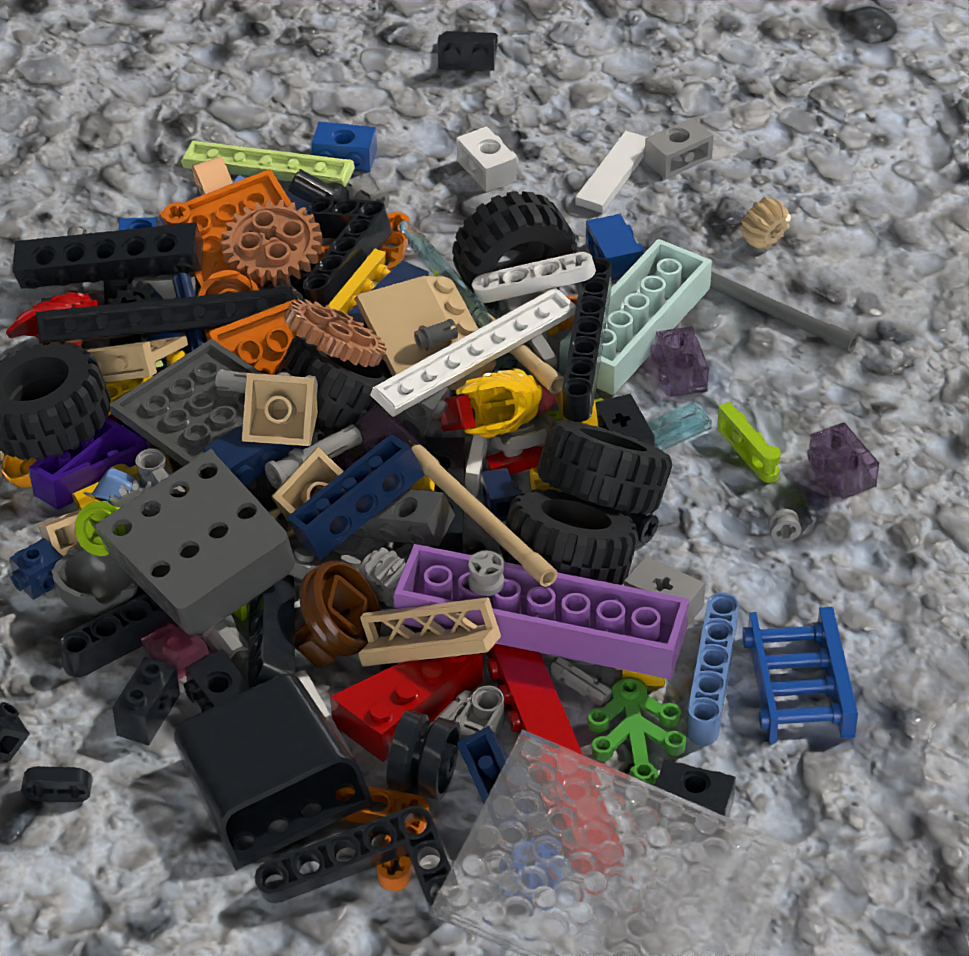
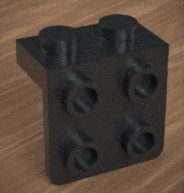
M445 31L442 35L438 34V69L452 71L476 70L480 72L495 70L498 35L496 33Z

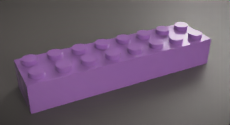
M414 544L394 592V609L489 597L501 634L496 644L666 679H672L688 624L689 599L562 573H558L553 584L543 587L523 569L522 565L504 562V585L501 591L495 595L481 596L474 593L468 584L470 574L468 563L472 555ZM480 609L467 612L465 618L477 626L485 625ZM438 614L434 619V622L445 629H452L456 623L444 614ZM406 618L403 623L404 625L424 628L422 624L413 618Z

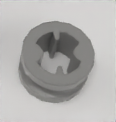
M782 509L770 516L768 524L774 540L789 542L800 535L801 526L799 518L793 510Z

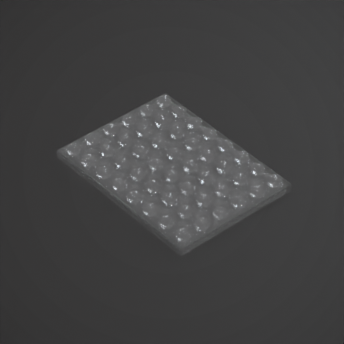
M522 729L432 906L430 915L522 956H756L800 849Z

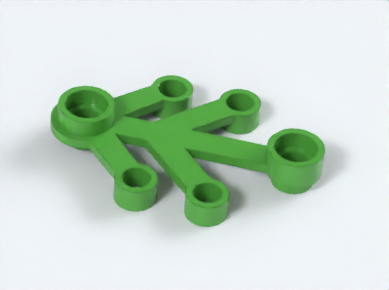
M623 678L613 685V699L603 709L596 708L588 713V728L595 733L605 732L609 728V722L622 710L626 713V718L607 737L599 736L593 740L592 756L599 761L611 759L614 750L629 737L634 767L629 771V788L637 795L646 796L654 791L658 779V771L649 763L645 736L664 747L665 751L673 756H678L685 752L686 736L680 731L667 732L641 716L640 708L659 718L660 723L668 728H673L680 724L681 708L674 703L663 705L648 696L647 687L642 681L635 678ZM666 714H673L675 716L668 717ZM596 719H601V720H603V721H602V722H595L594 720H596ZM671 742H678L680 744L674 745ZM600 747H606L607 749H606V750H600V749H598V748H600Z

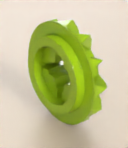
M95 501L85 505L78 513L75 522L76 537L80 545L90 554L95 556L109 555L100 536L96 537L98 532L94 525L117 511L119 507L109 504L108 501ZM125 524L118 525L114 529L113 534L117 536L128 534L125 532Z

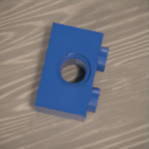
M318 122L311 143L312 155L353 160L354 170L370 172L377 152L376 127Z

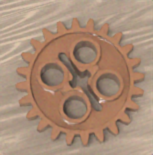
M267 200L265 207H261L258 202H255L254 210L251 211L249 208L243 207L244 215L235 213L233 215L234 222H227V231H222L223 241H221L224 261L229 263V269L237 270L244 276L247 275L253 282L256 279H260L261 286H264L267 280H271L273 286H277L278 279H283L286 284H289V276L292 275L301 279L300 270L310 272V263L317 264V255L322 254L321 244H323L320 224L315 223L313 214H306L305 207L296 211L294 202L288 207H284L283 200H280L277 206H273L271 200Z
M297 299L296 302H291L284 315L285 323L290 325L289 329L297 332V336L306 338V343L314 344L319 351H323L331 357L340 358L344 362L347 359L354 365L359 363L364 367H367V365L374 367L379 365L387 349L384 347L385 343L380 341L381 337L373 334V330L364 328L363 323L355 322L353 317L340 310L330 308L328 305L322 307L315 301L312 304L306 299L304 302Z

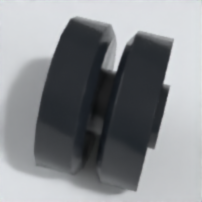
M406 710L398 722L391 742L386 770L388 788L410 792L417 785L420 796L442 800L451 783L458 758L459 748L457 742L460 741L461 735L459 722L437 718L430 724L427 714Z

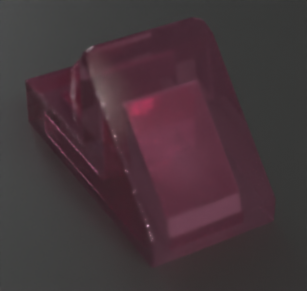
M170 622L141 639L142 645L152 659L177 666L178 680L186 676L185 668L209 654L205 641L196 636L186 634L181 628Z

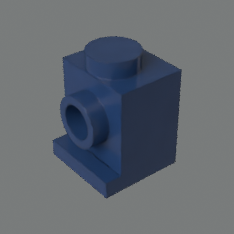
M507 468L481 472V496L485 507L500 521H507L511 502L523 493L522 489L519 490L517 480L511 481Z

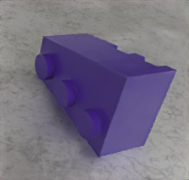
M107 417L102 428L95 430V436L89 441L84 440L81 442L80 447L74 450H66L63 452V455L54 457V455L47 456L46 459L37 460L29 467L33 495L57 510L74 503L73 493L99 482L105 472L114 465L125 464L129 467L136 465V456L148 449L147 440Z

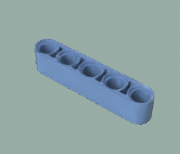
M725 592L713 594L707 601L688 706L687 736L690 741L698 745L714 743L718 739L739 609L736 597Z

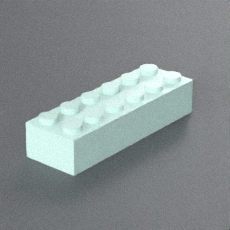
M657 239L611 288L596 388L614 395L710 289L712 260ZM572 331L560 342L559 372L565 374Z

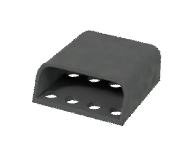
M209 449L94 525L113 561L186 634L192 636L206 632L285 578L294 567V555L287 532L219 459L212 449ZM207 467H213L217 471L216 475L210 479L199 477L200 472ZM178 486L189 488L188 493L183 497L175 498L171 496L172 490ZM149 505L161 507L159 513L152 517L142 515L143 509ZM120 524L132 526L131 531L124 536L113 534L114 529Z

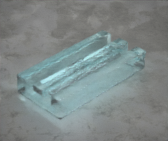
M694 402L647 422L655 435L654 447L663 451L712 429V420Z

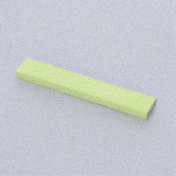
M191 141L181 160L183 168L192 169V165L222 157L229 174L253 176L271 169L277 180L292 182L297 171L302 169L326 184L335 182L345 187L355 169L353 160Z

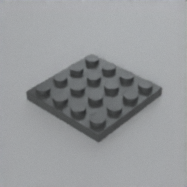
M210 339L109 405L113 416L182 466H185L202 455L204 447L243 425L245 393L217 390L218 386L215 384L217 372L220 369L234 372L263 373L213 339Z

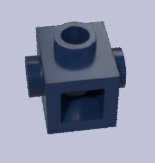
M45 538L20 550L10 557L12 569L10 579L18 591L24 590L33 600L55 588L51 569L54 568L56 562L63 556Z

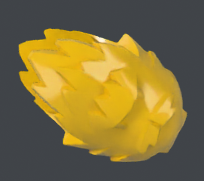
M514 368L513 371L506 370L497 371V373L483 374L482 377L467 380L463 386L456 390V395H469L471 408L475 410L476 427L464 430L465 433L477 435L481 438H494L499 434H509L517 431L522 424L533 420L536 416L543 395L541 385H537L532 375H526L524 371Z

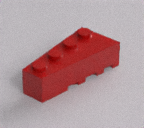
M482 653L398 663L330 696L332 719L341 732L381 762H384L388 759L391 742L403 713L406 710L427 714L430 723L434 722V719L452 701H456L455 698L461 691L468 690L471 692L483 682Z

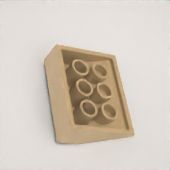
M421 276L361 293L355 298V302L368 328L374 331V335L381 337L380 341L385 343L384 347L387 349L383 358L392 377L478 330L452 278ZM450 318L455 322L451 329L457 327V339L433 345L432 350L429 351L425 349L420 350L417 347L414 331L418 330L419 326L429 327ZM491 361L447 386L448 390H457L467 380L492 373L496 361Z

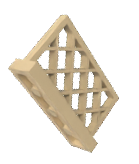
M186 336L87 349V351L96 359L104 382L150 377L156 374L155 361L187 346L188 343Z

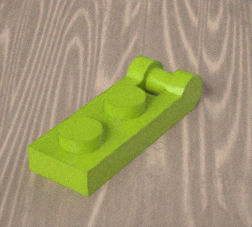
M731 402L719 405L717 430L763 482H776L779 478L780 449L775 446H769L765 442L763 435L754 430L748 423L745 415L739 412Z

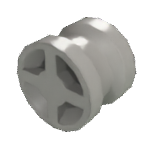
M480 551L473 554L468 563L470 573L468 584L470 589L481 596L497 594L504 585L503 558L493 551Z

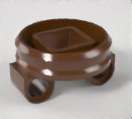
M328 561L320 567L312 569L304 576L300 585L299 599L306 623L295 632V649L315 666L321 668L335 661L337 655H355L368 644L360 617L364 613L381 611L373 588L358 570L343 562ZM350 608L348 620L339 614ZM374 622L379 636L381 622Z

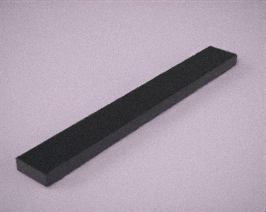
M292 287L36 312L39 344L49 345L50 342L71 343L220 328L293 300Z

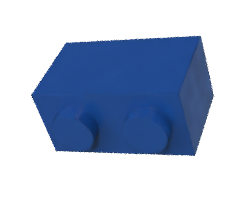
M621 214L586 221V246L592 257H601L609 260L612 266V280L621 279L644 254L641 243H637L634 239L631 225L625 223Z

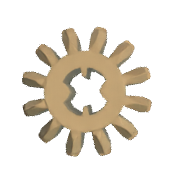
M763 197L760 202H754L753 207L747 210V215L741 220L743 224L740 226L739 231L751 246L767 250L772 244L776 245L780 237H784L783 233L789 228L790 225L788 223L792 216L788 213L789 210L785 208V205L779 200H775L772 197Z

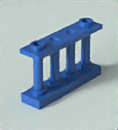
M819 607L818 621L813 622L812 626L760 629L757 613L749 612L748 627H743L742 629L744 648H750L762 706L759 708V725L761 729L767 730L769 743H776L778 724L831 721L832 724H838L841 738L855 737L858 711L833 607ZM813 640L814 643H819L820 645L818 652L765 656L763 643ZM816 666H819L820 670L825 669L826 671L824 679L771 683L769 670ZM821 693H825L826 697L831 696L832 698L830 706L783 710L776 709L774 697Z

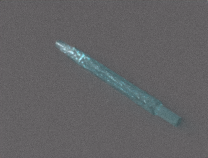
M408 221L401 222L399 230L408 239L410 248L435 277L444 276L452 278L473 320L478 322L481 327L493 322L484 304L424 234L417 232Z

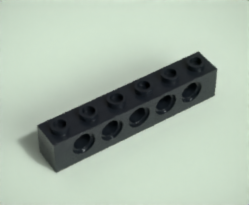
M195 222L15 241L12 272L21 289H36L56 285L66 286L73 283H96L116 279L126 280L145 276L157 277L159 275L175 273L187 274L202 271L203 238Z

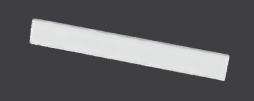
M554 287L373 387L370 395L394 417L575 315L576 305Z

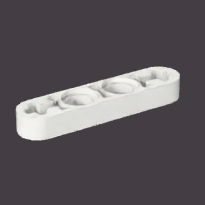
M577 252L485 273L473 280L472 287L477 301L490 303L554 287L583 282L593 277L596 269L591 254Z

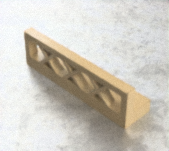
M489 597L367 612L360 619L368 644L358 655L363 667L486 653L498 641L501 634ZM480 609L485 625L477 626L465 618L468 611ZM438 614H444L456 623L452 629H445L434 622L435 617ZM406 618H413L422 624L424 628L420 633H414L405 627L403 623ZM374 622H383L393 629V632L390 636L379 637Z

